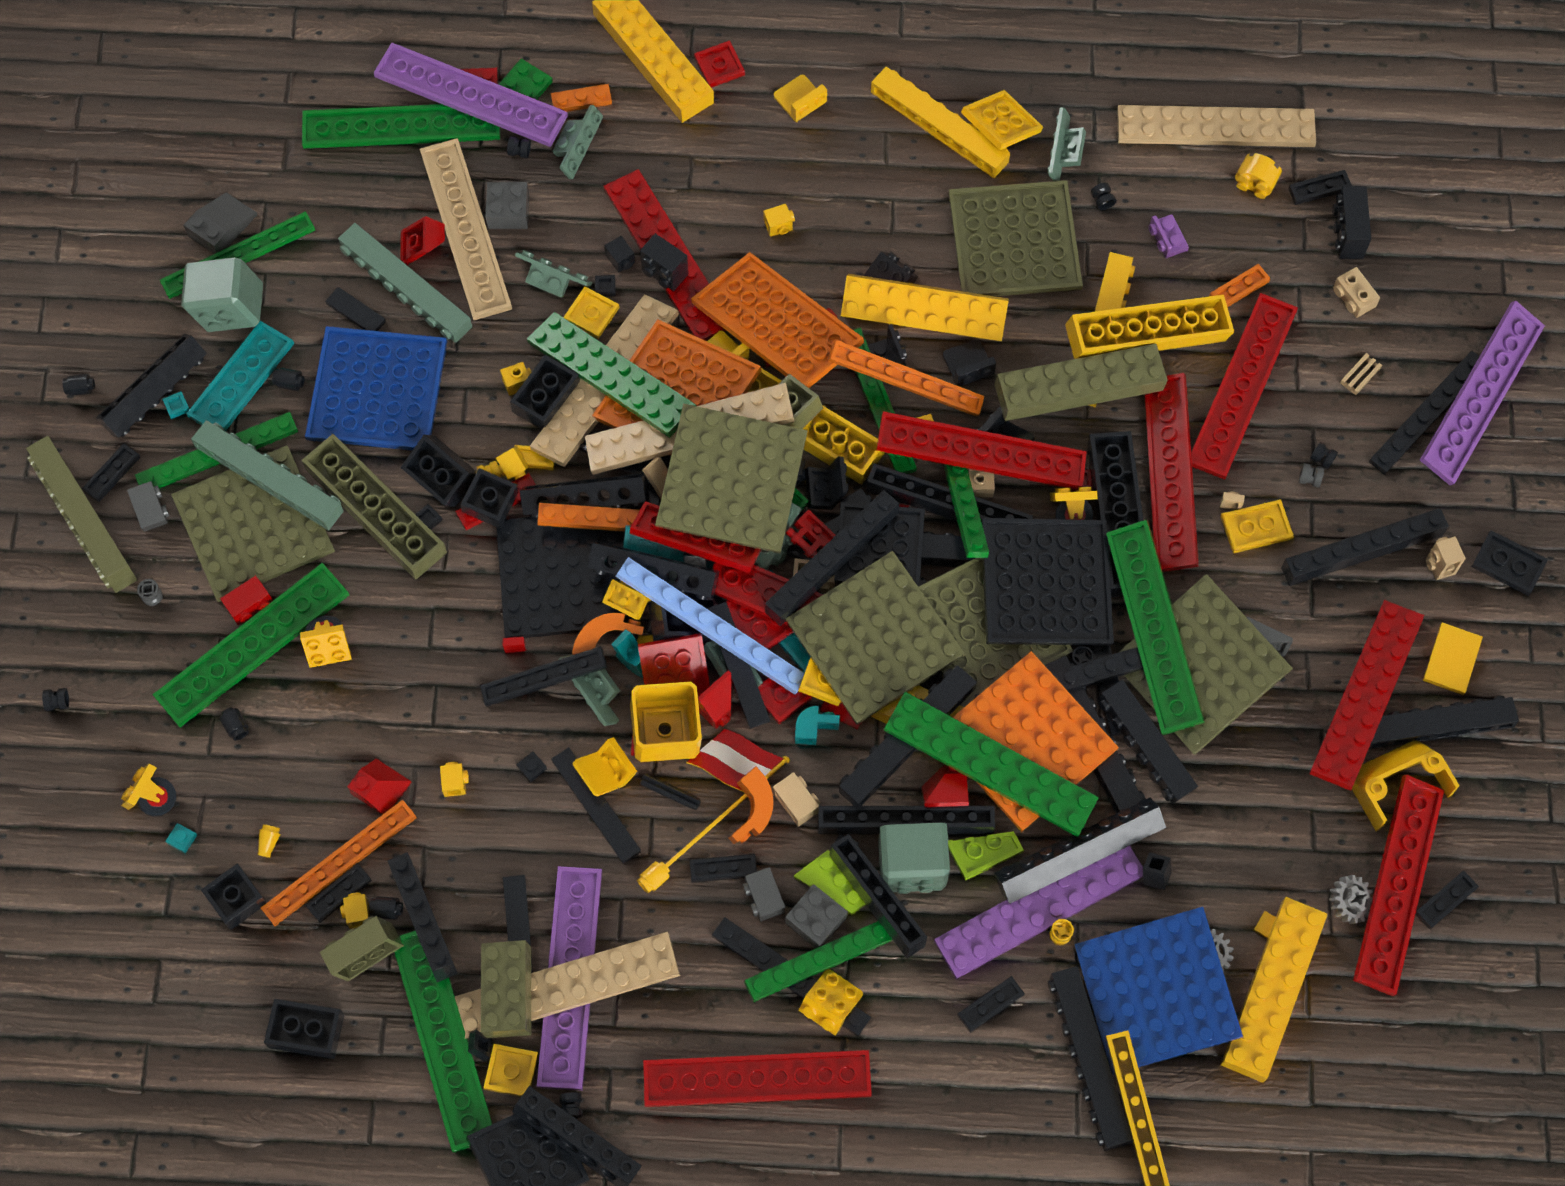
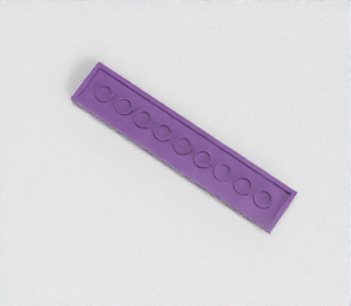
M394 43L390 44L374 71L375 78L549 147L552 146L568 117V113L564 110Z
M1517 301L1510 303L1420 458L1423 464L1449 485L1455 484L1545 327L1544 324Z
M1128 846L1011 904L1005 900L935 938L934 943L955 979H958L1051 928L1056 920L1067 919L1143 877V866L1131 847Z
M558 866L548 968L595 954L602 869ZM590 1003L543 1017L537 1088L583 1091Z

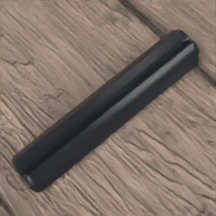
M647 773L641 778L640 784L684 806L693 810H697L700 806L701 800L683 790Z

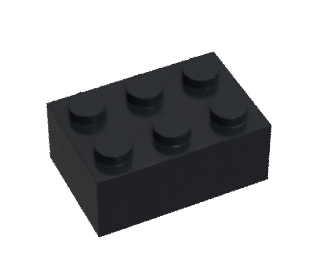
M1342 186L1340 194L1336 196V204L1332 206V215L1336 217V222H1334V234H1337L1335 251L1339 252V259H1363L1371 242L1367 186Z
M544 355L511 399L512 412L542 430L580 382L579 374Z
M423 435L401 466V469L444 506L453 507L458 505L477 473L476 470L433 435Z
M687 595L706 609L717 605L716 596L703 600ZM652 600L648 603L653 641L700 633ZM702 634L703 645L713 641Z
M274 999L264 1044L270 1049L335 1059L344 1013L341 1009Z

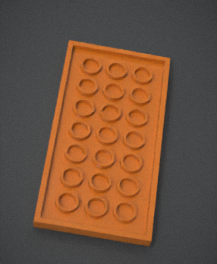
M751 252L691 298L693 305L784 376L791 374L808 388L838 365L828 361L833 341L838 340L856 348H859L864 343L862 336Z

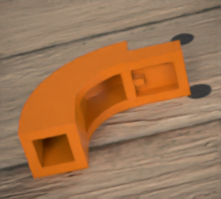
M608 613L598 616L582 628L575 640L572 655L596 648L599 639L609 631H624L626 629L631 633L643 635L644 627L640 626L641 622L628 619V623H625L624 613Z
M757 766L737 782V785L748 796L751 810L746 822L728 838L733 844L739 841L741 843L745 842L751 836L749 831L755 837L759 835L767 826L772 815V790L768 780Z

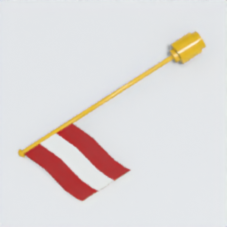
M724 729L705 745L695 758H690L686 763L699 767L724 784L744 792L737 785V782L755 766L768 779L785 763L788 764L790 759L787 756L781 758L767 752L742 735ZM746 794L741 796L666 864L663 862L658 863L657 861L652 863L639 875L640 878L637 882L646 893L654 892L670 878L668 867L748 796Z

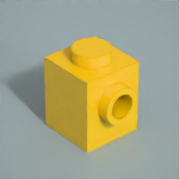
M786 204L763 211V221L770 237L778 234L784 235L793 230L795 217L793 211L788 210Z
M524 362L500 370L508 395L517 393L532 373L530 368L525 367Z
M517 445L496 457L500 473L503 477L506 476L507 479L514 477L517 480L526 474L524 470L529 468Z
M448 762L444 766H440L444 797L466 795L465 783H469L468 770H464L462 763Z
M356 892L343 898L344 905L340 906L342 919L346 918V924L350 929L361 926L365 919L371 917L368 899L365 894Z

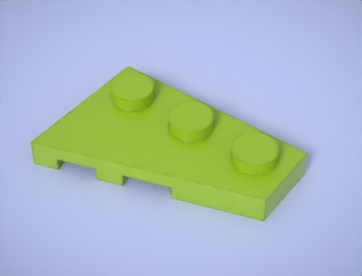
M1014 831L990 834L984 837L948 840L949 852L965 881L1024 852Z
M829 850L825 851L794 875L796 880L803 882L809 887L813 884L847 910L850 915H853L866 905L831 859Z

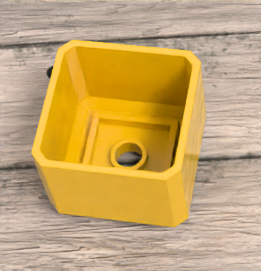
M692 682L637 685L631 691L630 709L634 754L638 761L695 758L700 753L702 735L696 685ZM667 725L670 727L671 732L666 735L661 734L659 727Z

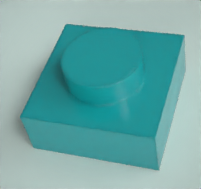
M182 391L162 399L171 419L183 415L190 410Z
M177 823L165 842L186 854L197 834Z

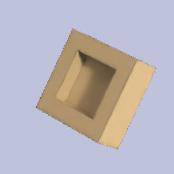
M1234 491L1224 492L1220 501V508L1230 510L1241 509L1244 504L1245 495H1240Z

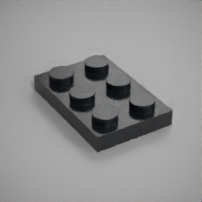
M1490 530L1471 567L1529 596L1548 559Z

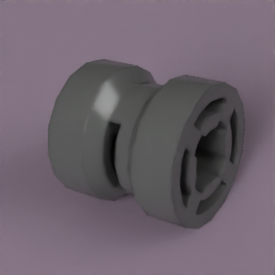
M1303 463L1299 483H1310L1312 486L1320 488L1324 468L1319 466L1314 468L1310 464Z
M145 579L139 583L137 592L146 605L155 606L161 602L163 594L154 580Z

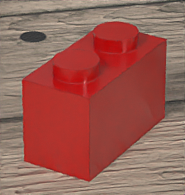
M256 575L220 598L237 625L247 622L253 615L273 601Z

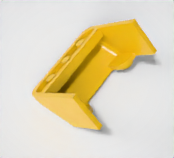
M1412 741L1362 764L1352 791L1375 831H1379L1387 821L1377 803L1387 794L1388 789L1384 780L1421 763L1425 771L1435 775L1447 798L1453 795L1460 785L1441 754L1420 741Z

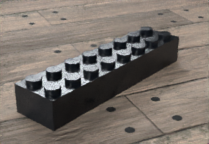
M1131 431L1090 434L1087 447L1093 491H1097L1098 499H1094L1097 520L1107 521V532L1144 521ZM1108 542L1111 597H1124Z

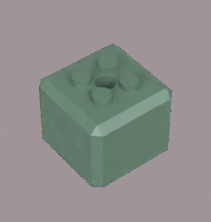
M239 258L187 263L184 269L181 306L207 332L255 327L260 322L263 282Z
M896 824L880 827L878 839L880 875L893 892L899 894L915 891L929 893L942 890L947 885L950 873L947 824Z

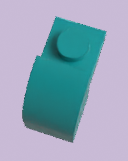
M625 629L611 644L617 652L615 656L630 671L643 678L638 642L632 633Z
M819 706L805 709L800 713L796 721L795 744L816 745L817 729L839 730L840 715H835L833 712L818 714Z

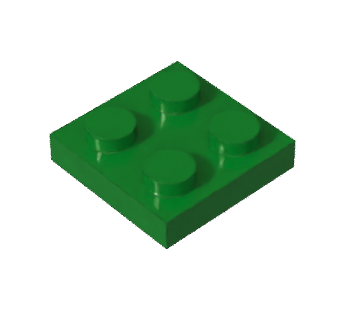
M521 58L498 85L538 100L553 82V79Z

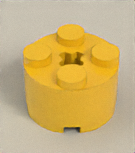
M1249 153L1245 156L1235 175V179L1238 182L1236 186L1242 191L1250 190L1258 198L1265 199L1266 196L1272 193L1282 174V169L1280 166L1277 169L1274 166L1275 161L1267 156L1258 153L1250 156Z

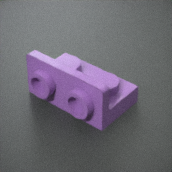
M1172 214L1160 219L1156 215L1152 216L1149 231L1152 236H1155L1157 247L1160 252H1163L1165 258L1188 251L1189 246Z

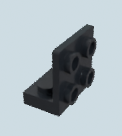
M889 324L887 327V339L868 344L869 350L872 354L906 366L905 359H907V353L905 348L900 346L899 332L897 329L894 330L892 324Z

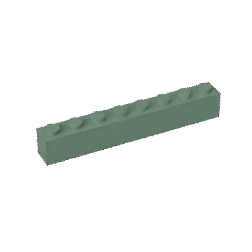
M354 223L338 238L339 248L344 255H350L354 258V262L360 268H366L373 279H379L386 290L396 293L397 298L403 304L408 303L416 315H422L426 318V322L432 328H438L444 338H447V340L451 339L454 343H457L472 328L469 316L359 225Z
M206 420L191 438L195 448L328 531L344 512L341 501L337 497L326 495L324 490L318 485H310L302 475H294L284 464H276L274 459L268 454H260L252 444H244L234 433L228 434L216 422L212 424Z

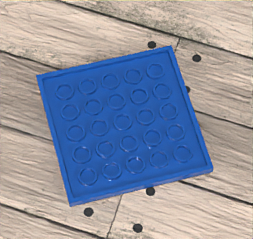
M326 326L306 428V440L324 442L329 436L334 434L343 444L413 450L423 435H432L447 338Z
M1204 907L1074 944L1112 1075L1115 1074L1106 1041L1107 1035L1129 1031L1138 1067L1243 1038Z

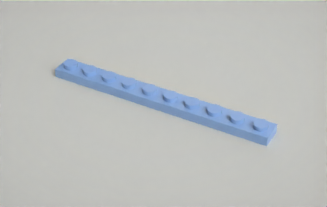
M629 557L626 559L616 575L617 578L793 694L798 692L804 676L802 671Z

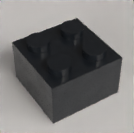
M656 233L640 250L643 273L650 278L653 277L658 280L662 287L669 288L674 292L689 275L687 255Z
M479 468L461 503L462 512L501 529L518 495L517 484Z
M238 863L201 889L230 930L266 904L264 898Z

